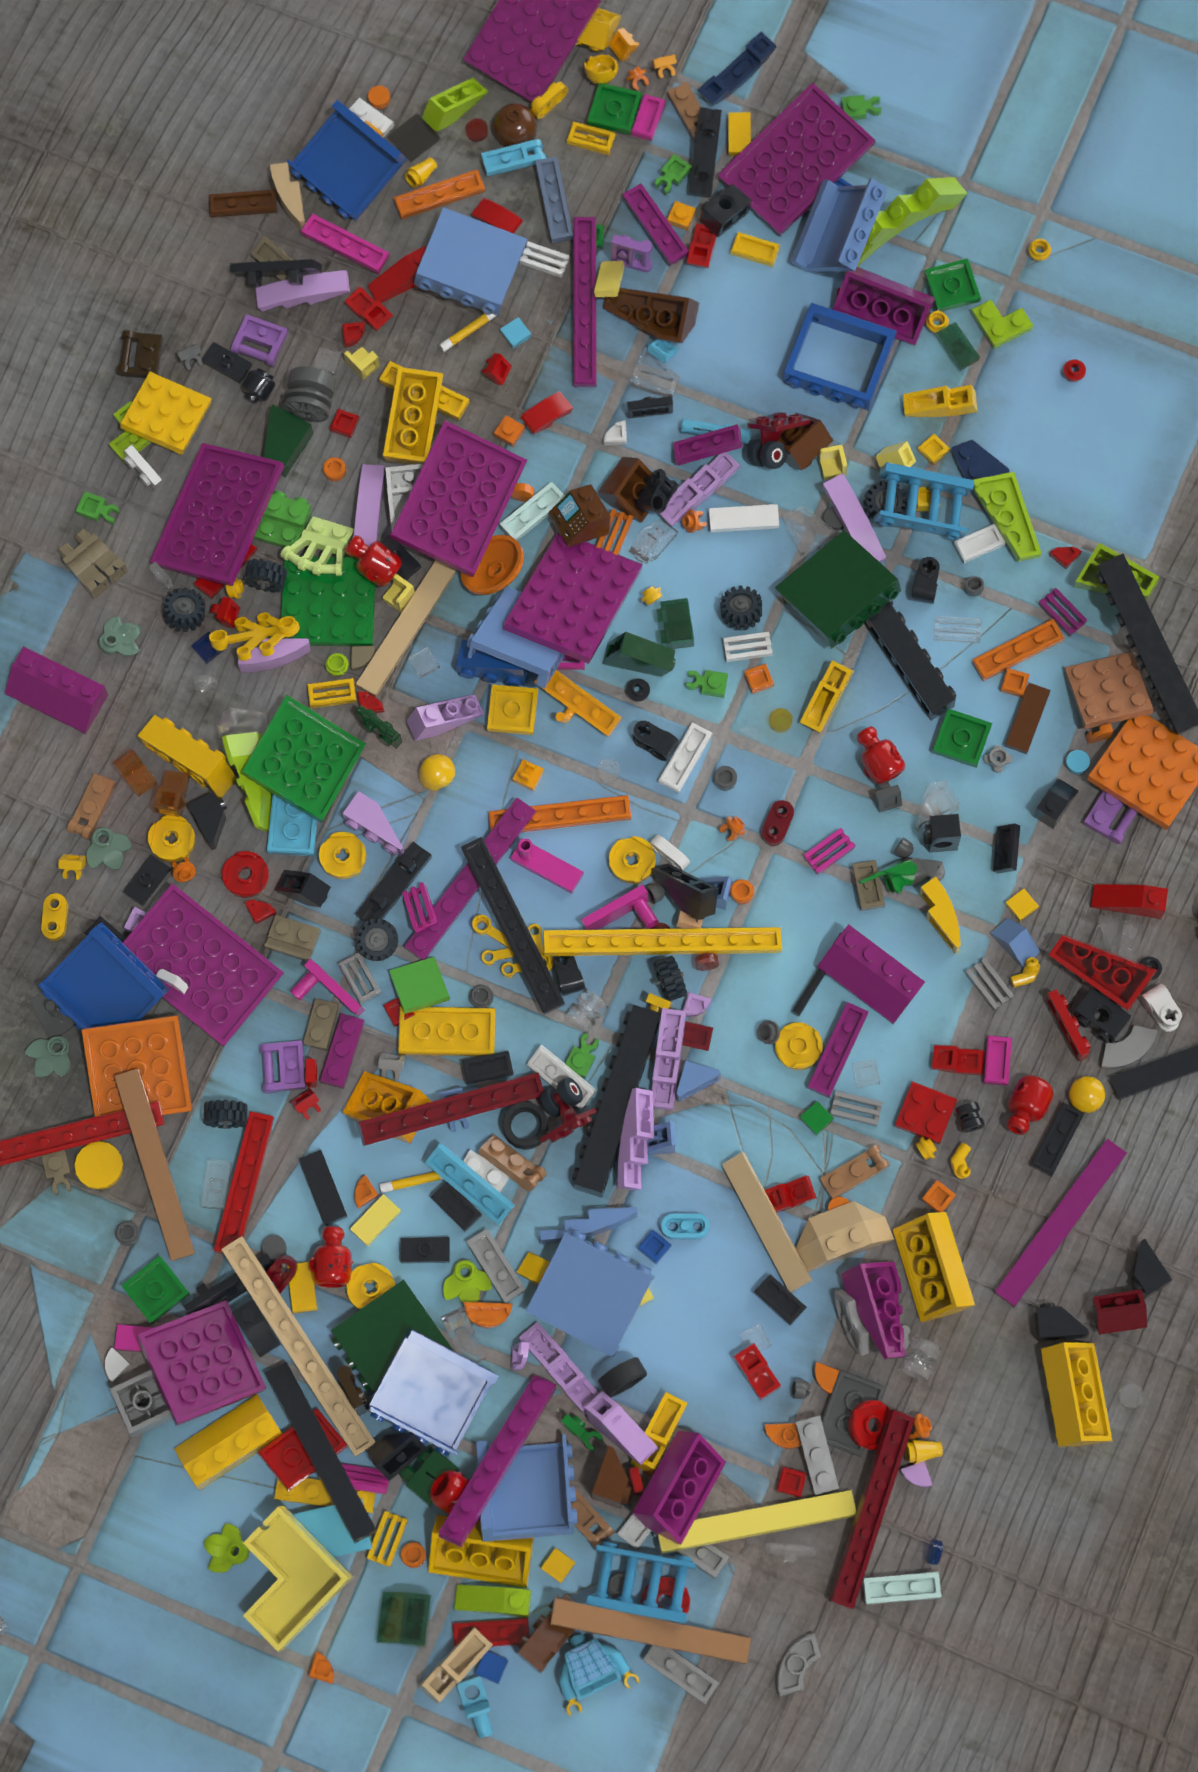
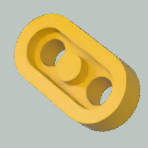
M562 82L552 83L546 93L541 97H536L531 103V111L534 116L541 119L565 98L568 93V87Z
M58 893L50 894L43 903L41 930L45 938L50 941H58L66 934L68 902L63 895ZM53 902H59L58 907H51ZM52 924H56L57 928L55 930H49Z

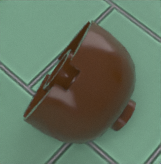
M516 103L505 105L498 110L493 122L495 139L503 147L534 140L537 133V123L532 111L528 107Z

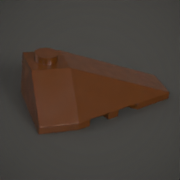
M619 288L617 297H605L603 308L660 340L683 343L695 326L699 302L688 297Z

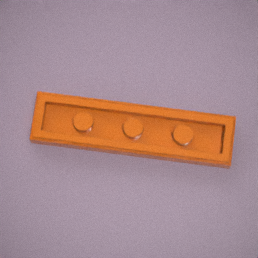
M478 169L396 196L394 197V202L402 220L485 192V187Z
M1051 619L974 658L972 664L982 681H985L1007 670V668H1011L1064 641L1065 637L1054 619Z

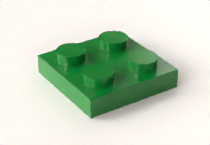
M599 83L587 124L630 135L642 98V92Z
M968 258L925 269L924 275L931 296L935 297L934 305L936 311L942 312L981 301Z
M948 708L932 753L977 768L992 723Z
M160 1255L121 1285L151 1325L190 1295Z

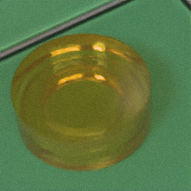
M784 708L775 709L769 718L770 727L778 733L787 732L793 723L792 714Z

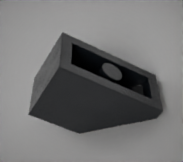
M1058 779L1037 806L1034 817L1054 829L1079 790Z
M211 792L189 803L188 806L211 850H214L217 847L226 821L224 810L227 807L221 796L216 798L214 792Z
M284 870L274 891L304 905L321 908L327 899V894L331 887L312 873Z
M1143 1239L1137 1247L1131 1277L1133 1281L1131 1283L1134 1290L1141 1289L1144 1299L1166 1287L1172 1281V1278L1146 1239Z
M253 1299L232 1311L260 1358L281 1345Z
M1054 1303L1041 1304L1040 1308H1036L1034 1312L1037 1341L1084 1339L1089 1335V1329L1062 1306L1055 1307Z
M413 1432L385 1435L367 1452L374 1466L391 1481L428 1448Z

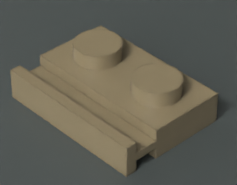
M275 915L264 947L265 949L307 962L314 952L321 929Z

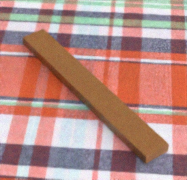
M135 1069L116 1075V1083L171 1261L196 1254L140 1071Z
M556 1598L553 1602L550 1625L741 1664H747L751 1638Z

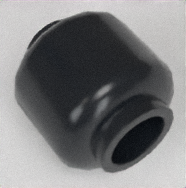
M260 368L257 371L251 370L242 384L243 391L247 393L245 397L255 403L258 400L267 401L275 388L274 376Z

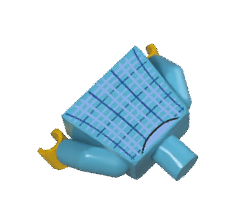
M582 1634L575 1635L570 1639L573 1650L565 1654L566 1662L561 1667L559 1679L564 1699L568 1700L569 1703L567 1705V1713L572 1716L570 1711L572 1704L579 1707L580 1713L582 1711L581 1703L575 1700L576 1696L578 1700H581L622 1680L621 1675L624 1676L623 1685L628 1689H631L627 1684V1679L630 1676L634 1677L637 1684L639 1683L638 1676L630 1673V1667L619 1650L608 1644L601 1645L597 1639L586 1642Z

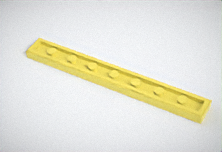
M852 1490L697 1519L694 1520L681 1545L659 1534L657 1536L661 1554L855 1517L857 1511Z

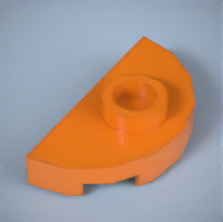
M464 1302L463 1307L470 1322L478 1327L488 1329L497 1327L505 1322L511 1313L512 1304Z
M796 1423L764 1425L766 1435L778 1447L794 1449L802 1446Z

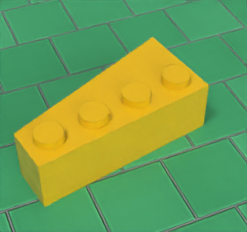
M154 715L138 734V738L146 748L167 763L172 760L171 763L184 775L188 773L202 788L205 789L208 785L217 798L223 797L237 779L225 761L227 757L217 749L215 751L210 750L208 744L203 740L198 739L196 741L184 728L180 730L175 728V724L166 717L161 719Z

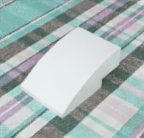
M424 464L385 468L391 531Z

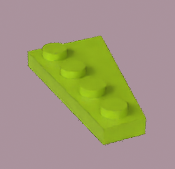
M1015 472L974 479L973 490L1017 561L1039 558L1042 553Z

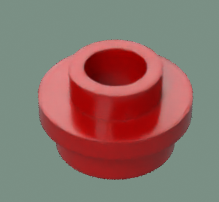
M1069 360L1063 368L1064 376L1071 382L1080 381L1086 374V366L1080 360ZM1072 367L1078 368L1079 371H1078V372H1073V371L1071 370V368H1072Z

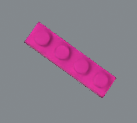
M313 213L301 230L302 235L377 274L380 273L390 257L389 252Z

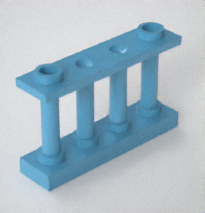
M888 462L881 467L879 478L886 479L888 482L884 511L880 510L874 516L873 521L880 522L882 526L886 527L895 525L944 535L950 540H959L968 533L969 528L959 526L962 498L973 490L974 480ZM899 482L906 483L910 487L906 515L893 513L896 487ZM920 487L930 488V491H932L928 520L915 517ZM943 491L950 492L953 495L950 524L937 522L940 494Z
M603 1542L602 1546H596V1552L602 1553L603 1559L597 1592H594L593 1596H587L586 1605L686 1625L687 1613H682L681 1603L687 1569L695 1571L696 1563L691 1562L692 1558L677 1555V1559L617 1549L618 1544ZM613 1556L628 1558L622 1595L618 1597V1600L608 1599L609 1595L606 1594ZM638 1560L653 1563L646 1601H643V1605L634 1604L633 1599H631ZM663 1565L678 1567L671 1606H668V1610L658 1608L656 1603Z

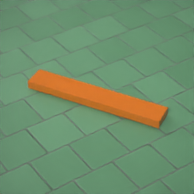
M629 795L530 806L536 810V814L522 832L631 820ZM508 809L489 811L491 831Z

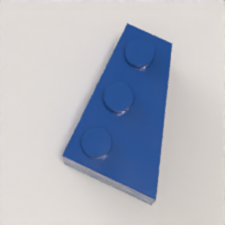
M468 640L461 641L456 663L457 674L467 679H473L474 677L483 678L484 681L489 683L499 681L506 683L508 686L519 687V685H526L529 670L479 650L475 651L472 658H468Z

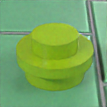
M335 653L327 658L325 666L329 674L341 676L347 672L349 662L343 654Z

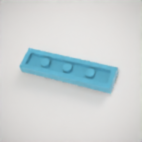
M442 1143L436 1147L425 1161L426 1165L498 1225L514 1208L515 1205Z

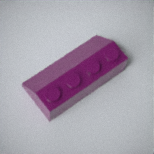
M856 267L855 271L846 272L833 310L896 330V338L916 345L930 314L935 297Z
M24 646L11 667L5 689V695L84 734L87 733L108 697L104 685Z
M849 924L817 966V968L892 1024L896 1022L925 983L924 980Z
M678 1431L636 1505L633 1514L646 1528L681 1545L726 1461L700 1433Z

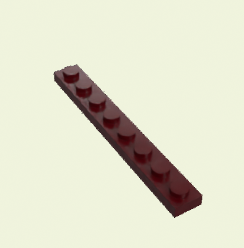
M539 1072L360 1121L357 1122L362 1144L366 1146L540 1097L544 1090Z
M889 1410L828 1601L854 1610L915 1420L914 1417L899 1411Z

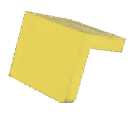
M363 347L353 354L349 351L344 353L345 362L362 380L366 379L380 367L379 357L373 351L368 353Z
M908 441L884 447L876 455L880 468L886 462L911 467L916 462Z
M843 445L820 449L819 463L824 481L833 479L841 474L846 476L847 461Z
M395 574L393 577L394 584L382 598L384 602L402 613L415 593L414 586Z

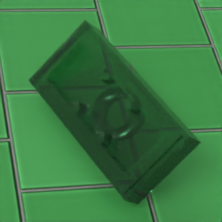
M956 322L936 333V337L960 371L980 360L979 354Z

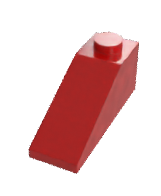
M426 246L405 255L367 285L375 301L378 300L380 303H383L418 286L414 284L426 251Z
M1094 884L1091 908L1162 919L1166 910L1168 889L1149 885Z

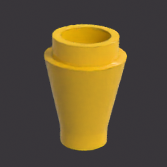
M428 157L426 160L409 167L404 174L407 183L413 188L421 187L437 168V164L431 157Z
M911 1440L905 1448L907 1462H913L914 1465L943 1455L940 1441Z

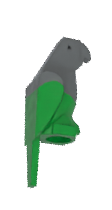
M906 857L859 880V884L884 875L883 879L887 890L891 893L900 894L904 886L915 885L926 877H937L941 881L945 875V869L942 861Z

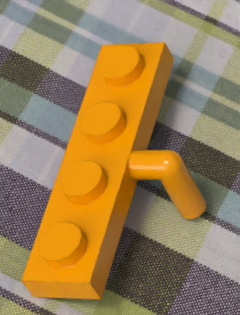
M558 670L555 671L547 686L542 688L567 706L564 713L558 712L556 714V720L563 724H567L573 715L577 713L610 737L623 719Z

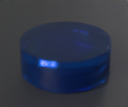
M931 1540L927 1554L928 1564H939L943 1550V1542L941 1540Z

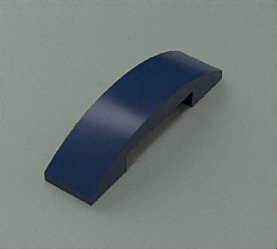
M763 32L756 35L745 46L746 50L717 77L713 75L698 89V92L713 106L729 97L746 83L777 48L776 44Z

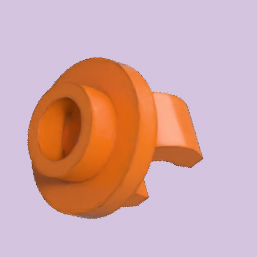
M640 66L628 71L629 76L625 78L626 81L632 79L631 87L634 91L639 89L637 86L639 79L643 81L644 86L649 85L648 78L642 75L647 71L646 69L641 70Z
M688 510L683 515L682 525L687 532L693 533L696 530H702L707 525L706 522H699V518L703 515L702 511Z
M728 816L726 818L727 824L722 825L719 829L722 833L729 828L732 834L727 840L734 841L738 838V835L745 833V824L737 816L734 818Z
M184 857L185 862L176 864L175 861L172 862V874L178 882H187L196 874V868L189 861L188 857Z
M921 1413L916 1414L913 1423L916 1431L909 1436V1439L929 1437L932 1430L930 1420Z

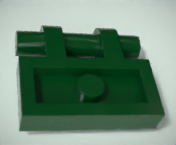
M362 705L359 706L356 713L359 714L361 727L368 733L373 731L379 736L378 739L388 747L392 745L397 749L402 743L401 734L393 729V725L388 721L384 722L378 718L376 712L372 709H366Z

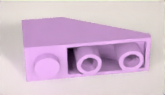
M474 694L416 707L406 722L415 741L437 736L483 716L484 712Z
M358 791L343 812L344 821H346L345 825L354 831H357V829L365 833L364 836L372 843H381L384 845V849L391 855L395 856L398 854L401 856L404 853L403 847L379 804Z
M603 1391L584 1407L589 1423L639 1465L658 1449L654 1442L620 1405Z

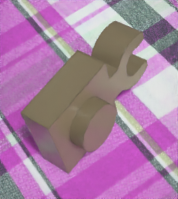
M62 1150L41 1156L47 1180L54 1179L52 1184L54 1194L56 1196L59 1195L58 1187L61 1184L66 1185L67 1191L71 1192V1184L65 1179V1176L71 1175L66 1151Z

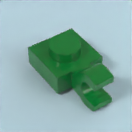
M567 1414L561 1420V1424L577 1439L581 1440L588 1450L592 1452L595 1450L589 1443L591 1438L595 1437L602 1442V1435L595 1431L587 1432L584 1428L586 1424L578 1416L574 1415L571 1417Z

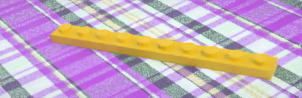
M781 927L543 931L544 956L781 953L782 951Z

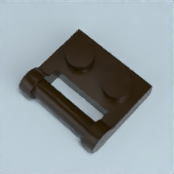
M123 330L120 365L117 366L116 374L134 378H146L149 372L158 375L163 342L162 334L137 333L131 330ZM132 342L138 343L135 368L129 367Z
M347 1365L340 1366L337 1370L338 1378L355 1411L360 1416L367 1412L364 1405L368 1404V1401L360 1386L355 1389L356 1378L351 1368Z

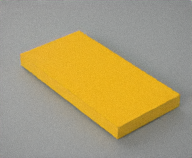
M400 1006L398 1054L430 1056H485L494 1054L495 1008L426 1007L414 1011V1016L404 1020L405 1014Z

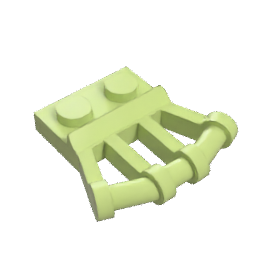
M313 516L307 528L303 530L301 538L291 546H286L281 552V557L286 561L290 560L298 566L299 570L305 571L307 569L318 576L320 574L342 576L343 556L346 553L345 548L354 537V529ZM309 546L304 556L300 557L297 555L304 547ZM317 549L324 550L318 561H311ZM332 553L337 554L336 564H327Z

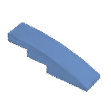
M637 1207L588 1209L589 1219L564 1220L565 1230L540 1231L541 1245L560 1243L565 1232L569 1231L572 1233L573 1229L586 1235V1238L612 1230L638 1217Z

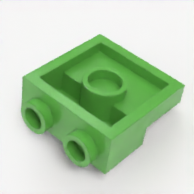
M274 491L255 533L254 540L281 548L291 546L301 538L303 530L307 527L312 514L311 505L304 498L295 497V500L286 498L287 495L281 491Z

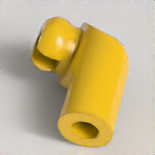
M1030 957L1026 960V965L1021 974L1010 976L1013 988L1030 984L1036 980L1040 971V964L1035 957Z
M961 1142L950 1160L955 1176L960 1179L967 1178L971 1173L965 1161L971 1147Z

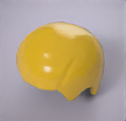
M609 55L590 56L588 62H584V69L588 79L593 83L607 84L617 75L618 64Z
M434 754L427 757L422 762L418 772L419 781L425 788L432 791L448 787L456 775L454 763L448 756L442 754Z
M1089 1076L1076 1079L1069 1090V1099L1072 1106L1084 1113H1092L1098 1110L1106 1096L1102 1083L1096 1078Z

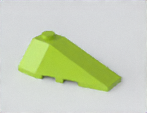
M251 732L225 735L222 737L227 759L230 766L234 764L240 776L236 781L238 786H241L248 796L245 798V803L255 828L267 832L270 825L271 792L240 774L262 734Z

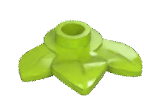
M461 1260L454 1266L453 1275L449 1276L444 1282L443 1294L445 1300H452L459 1296L462 1303L478 1302L480 1291L492 1289L491 1280L485 1272L477 1270L473 1262ZM463 1269L470 1271L467 1277L461 1275Z
M225 1523L222 1535L213 1534L203 1541L205 1550L213 1556L208 1565L210 1571L224 1573L229 1571L233 1565H240L248 1559L250 1550L243 1544L241 1531L236 1526ZM238 1547L239 1553L234 1556L233 1552Z

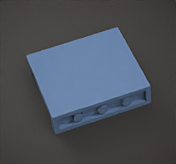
M873 178L869 179L867 185L837 186L830 180H823L790 262L806 272L855 271L888 188Z
M443 207L417 270L414 284L423 290L439 293L444 298L460 301L465 306H473L487 314L499 316L502 303L519 260L523 255L527 239Z
M506 587L502 594H497L493 608H488L485 620H480L478 623L476 634L470 635L467 642V647H469L468 658H472L476 650L482 651L539 674L536 685L545 688L565 657V654L503 630L506 619L522 594L520 591Z
M574 1229L572 1233L567 1231L552 1257L526 1312L613 1357L616 1355L620 1347L619 1345L655 1276L650 1274L652 1271L650 1268L642 1264L635 1266L629 1263L630 1258L619 1252L616 1255L608 1252L606 1245L595 1241L594 1244L585 1240L586 1235Z
M562 1434L563 1443L521 1447L481 1514L483 1542L573 1534V1524H578L577 1509H572L571 1502H576L575 1487H570V1480H574L573 1465H568V1459L573 1458L572 1443L567 1444L566 1434ZM487 1441L477 1442L478 1466L489 1450L487 1448Z

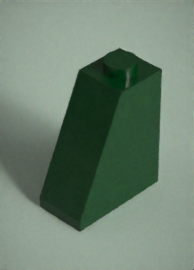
M274 404L270 407L264 458L282 462L285 467L281 475L285 478L313 436L312 424Z
M624 632L607 643L602 664L662 677L673 670L676 662L674 658L676 650Z

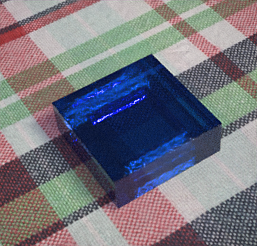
M207 632L191 645L192 649L206 665L224 651H217L211 646L210 632Z

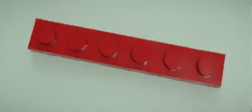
M250 1111L214 1247V1252L224 1254L221 1249L241 1236L244 1238L275 1119L274 1116Z

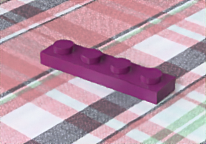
M642 183L622 194L623 200L670 266L688 256L689 250Z
M849 1002L846 1003L808 1085L809 1090L830 1099L869 1011Z

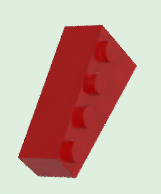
M1062 935L1049 953L1050 957L1126 1010L1132 1008L1158 971L1067 935Z

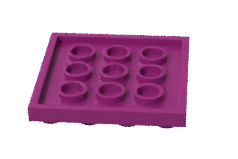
M227 1300L147 1330L136 1336L176 1426L266 1390V1385Z

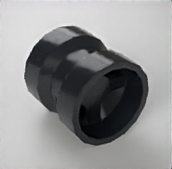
M978 1102L967 1103L955 1108L957 1117L961 1119L960 1127L962 1133L976 1131L985 1127L984 1120L979 1115L980 1107Z

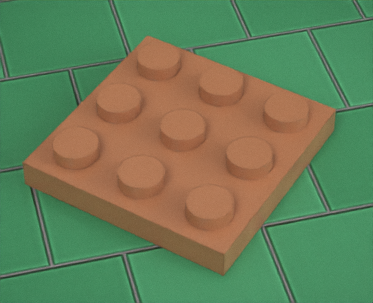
M1133 652L1065 667V675L1084 729L1153 714V706Z

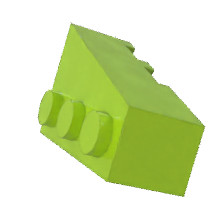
M1098 543L1076 579L1075 588L1104 594L1108 593L1105 584L1100 585L1095 573L1098 572L1097 566L1120 554ZM1126 558L1147 602L1160 577Z

